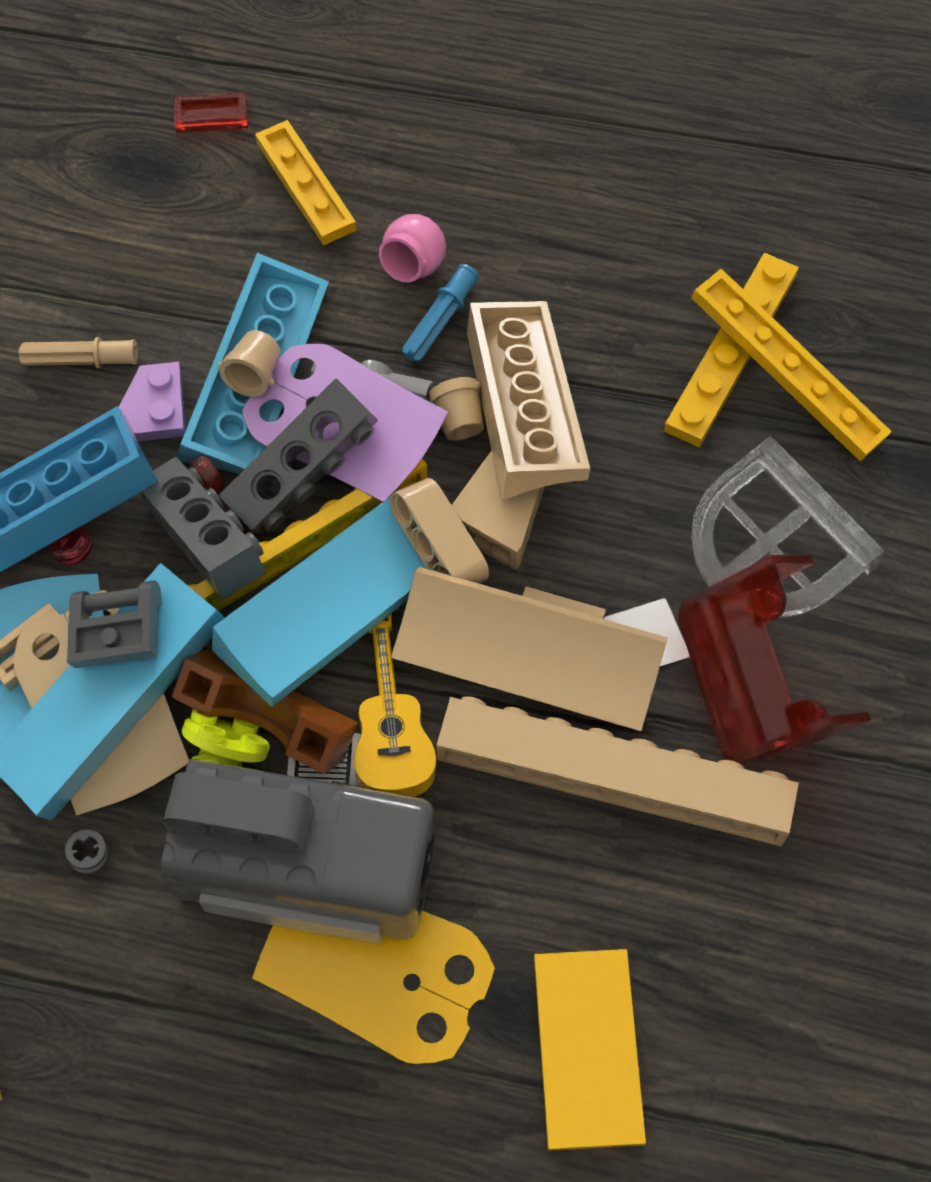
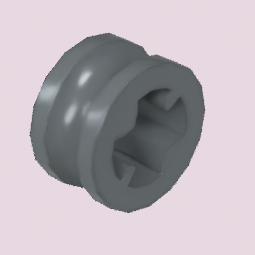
M86 829L75 832L68 839L65 845V855L70 866L76 872L90 874L98 871L105 864L108 857V848L103 837L98 832ZM91 842L96 843L93 846L97 853L94 858L86 856L82 861L77 860L80 858V855L76 849L80 845L87 847Z

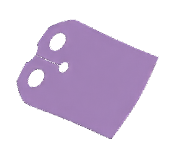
M304 344L290 347L276 362L272 375L274 384L269 385L263 395L250 397L242 410L245 423L251 435L256 441L268 446L306 408V401L310 397H317L337 378L378 421L373 425L374 432L361 445L356 446L354 444L343 455L345 457L343 464L330 475L385 502L421 461L438 433L448 411L391 382L334 347L326 344ZM301 358H308L315 364L313 375L304 380L295 379L291 374L293 363ZM278 400L283 403V415L278 420L272 422L264 421L259 415L261 406L266 401ZM333 422L324 428L323 439L325 441L332 440L337 436L339 423ZM303 451L295 459L308 464L310 460L309 452Z

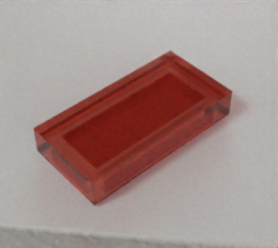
M246 92L174 97V125L176 133L248 129V101Z

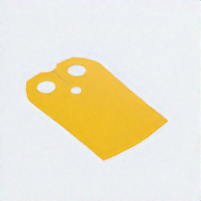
M422 911L420 926L413 938L401 940L384 936L381 944L273 926L252 979L327 1017L406 1063L423 1064L435 1063L454 1057L470 1030L467 1022L469 1012L467 1009H470L478 1000L485 998L495 967L487 950L472 931ZM457 955L466 956L474 965L473 977L469 982L461 985L453 984L445 975L447 961ZM416 974L420 978L421 982L417 990L409 991L404 987L403 981L407 975ZM427 1013L439 1014L446 1022V1034L442 1040L436 1043L423 1041L417 1033V1023Z

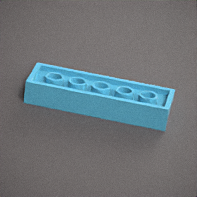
M256 254L181 441L177 455L181 462L217 468L239 475L267 447L255 440L245 423L242 410L250 397L233 391L225 384L220 376L218 363L223 361L224 357L234 349L248 331H262L274 338L280 347L278 359L290 347L306 344L329 281L262 254ZM300 359L295 361L291 367L293 377ZM278 400L266 401L259 410L260 417L268 422L277 420L283 403Z
M390 497L213 626L212 651L271 707L408 601L415 570L418 567H426L395 519L390 507Z
M161 563L144 581L155 580L161 589L162 600L158 606L157 657L74 668L70 665L0 744V778L25 802L36 816L51 821L57 816L180 675L185 658L199 653L212 638L213 626L225 618L217 609ZM138 605L121 607L116 614L138 611Z

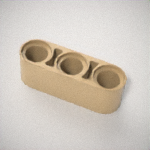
M426 478L391 494L390 507L392 513L426 569L478 584L488 580L489 569L484 556L436 481L432 478Z

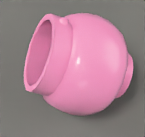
M405 214L393 221L386 230L383 242L379 247V259L382 267L392 278L401 282H412L433 274L445 259L446 241L443 232L434 221L421 214Z

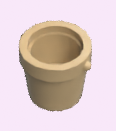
M248 331L234 349L224 357L223 361L218 363L222 380L233 391L249 397L263 395L269 385L274 384L272 373L280 354L278 343L269 334L262 331Z
M459 377L450 379L436 385L429 391V401L448 411L441 425L448 440L459 441L468 439L484 430L485 426L480 402L481 391L479 388L481 384L474 378Z

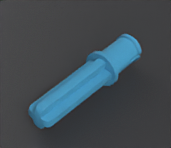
M460 264L447 285L440 287L436 292L438 298L402 347V354L406 356L407 360L410 362H421L454 313L462 310L464 307L463 300L480 278L474 268L467 264Z

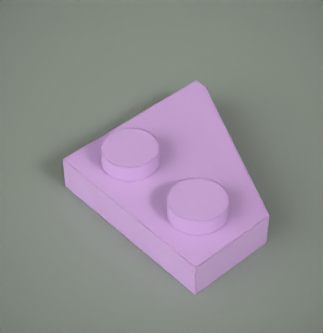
M179 362L139 366L122 399L119 408L126 416L138 442L184 436L185 417L182 370Z

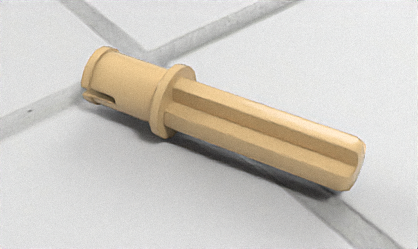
M95 337L94 341L24 342L19 347L20 363L24 366L95 364L96 368H102L103 364L136 365L138 362V346L135 339L102 341L101 337Z

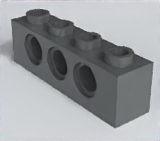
M335 378L218 496L252 531L260 535H264L266 532L272 533L284 523L287 518L285 513L295 503H303L314 493L316 489L314 484L325 473L330 475L343 464L345 460L343 455L354 444L359 446L374 432L373 425L378 419ZM330 423H339L337 436L332 440L325 441L323 439L324 428ZM303 451H308L310 455L308 465L301 470H295L294 460L296 456ZM274 480H279L280 491L278 495L273 499L267 500L265 496L267 485Z
M175 457L153 470L159 482L140 492L148 511L222 600L265 574L259 556L264 554L258 540L251 532L243 533L242 524L231 509L227 512L223 511L224 506L219 496L212 488L204 489L205 484L194 467L187 469Z

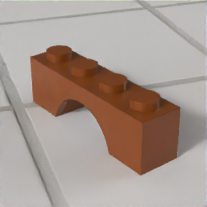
M210 649L185 658L172 694V698L208 716L238 718L266 729L283 743L286 750L285 755L323 774L344 761L358 722L295 691L290 692L271 707Z

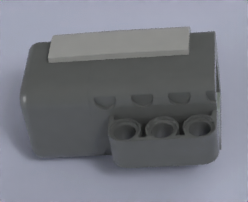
M197 759L189 760L186 772L175 775L163 819L168 833L161 859V874L176 899L200 903L204 912L377 944L382 943L384 936L408 940L417 934L436 844L434 809L427 800Z

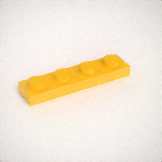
M288 120L255 134L258 147L323 246L357 231L356 221Z

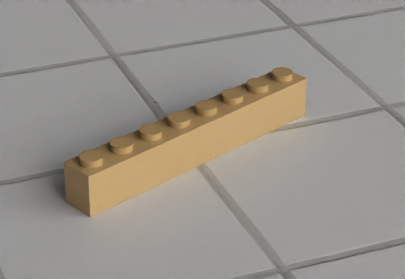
M450 697L436 745L437 760L778 846L783 845L790 833L799 785L798 782L788 780L787 776L779 772L763 771L758 773L746 770L741 764L730 760H720L717 763L701 759L697 753L690 750L678 749L672 752L657 748L655 743L645 739H632L628 741L615 738L611 732L604 729L591 728L587 731L571 727L569 722L559 718L550 717L542 720L530 717L527 712L515 707H505L503 710L486 706L485 702L474 697H462L461 699Z

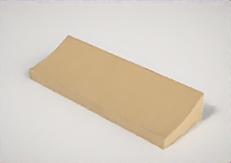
M547 301L470 303L467 336L476 379L481 384L479 387L481 391L480 398L502 501L544 486L588 480L591 468Z
M418 567L414 573L406 609L391 658L641 731L668 637Z

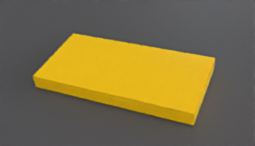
M627 949L534 954L548 1151L644 1146L646 1139Z

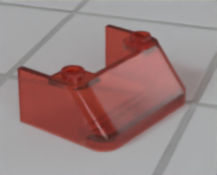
M770 555L688 597L679 608V626L720 749L724 756L731 761H752L806 746L871 721L869 712L829 716L825 707L816 700H801L793 703L766 624L777 620L786 608V593L781 580L815 564L812 555Z

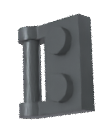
M155 580L141 582L139 587L91 595L87 591L72 593L69 600L67 663L74 668L157 657L158 606L162 600L158 582ZM138 605V611L89 618L95 611Z

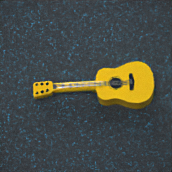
M390 614L369 631L373 635L379 696L363 701L359 708V722L362 734L354 756L355 778L360 788L415 797L427 791L433 784L436 774V754L431 740L421 726V710L418 700L411 695L396 694L389 631H392Z

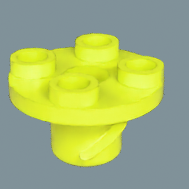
M193 709L191 716L185 720L182 728V735L185 739L200 748L199 754L192 757V759L243 767L242 762L264 761L270 749L268 741L257 734L258 725L235 718L233 723L218 719V716H208Z

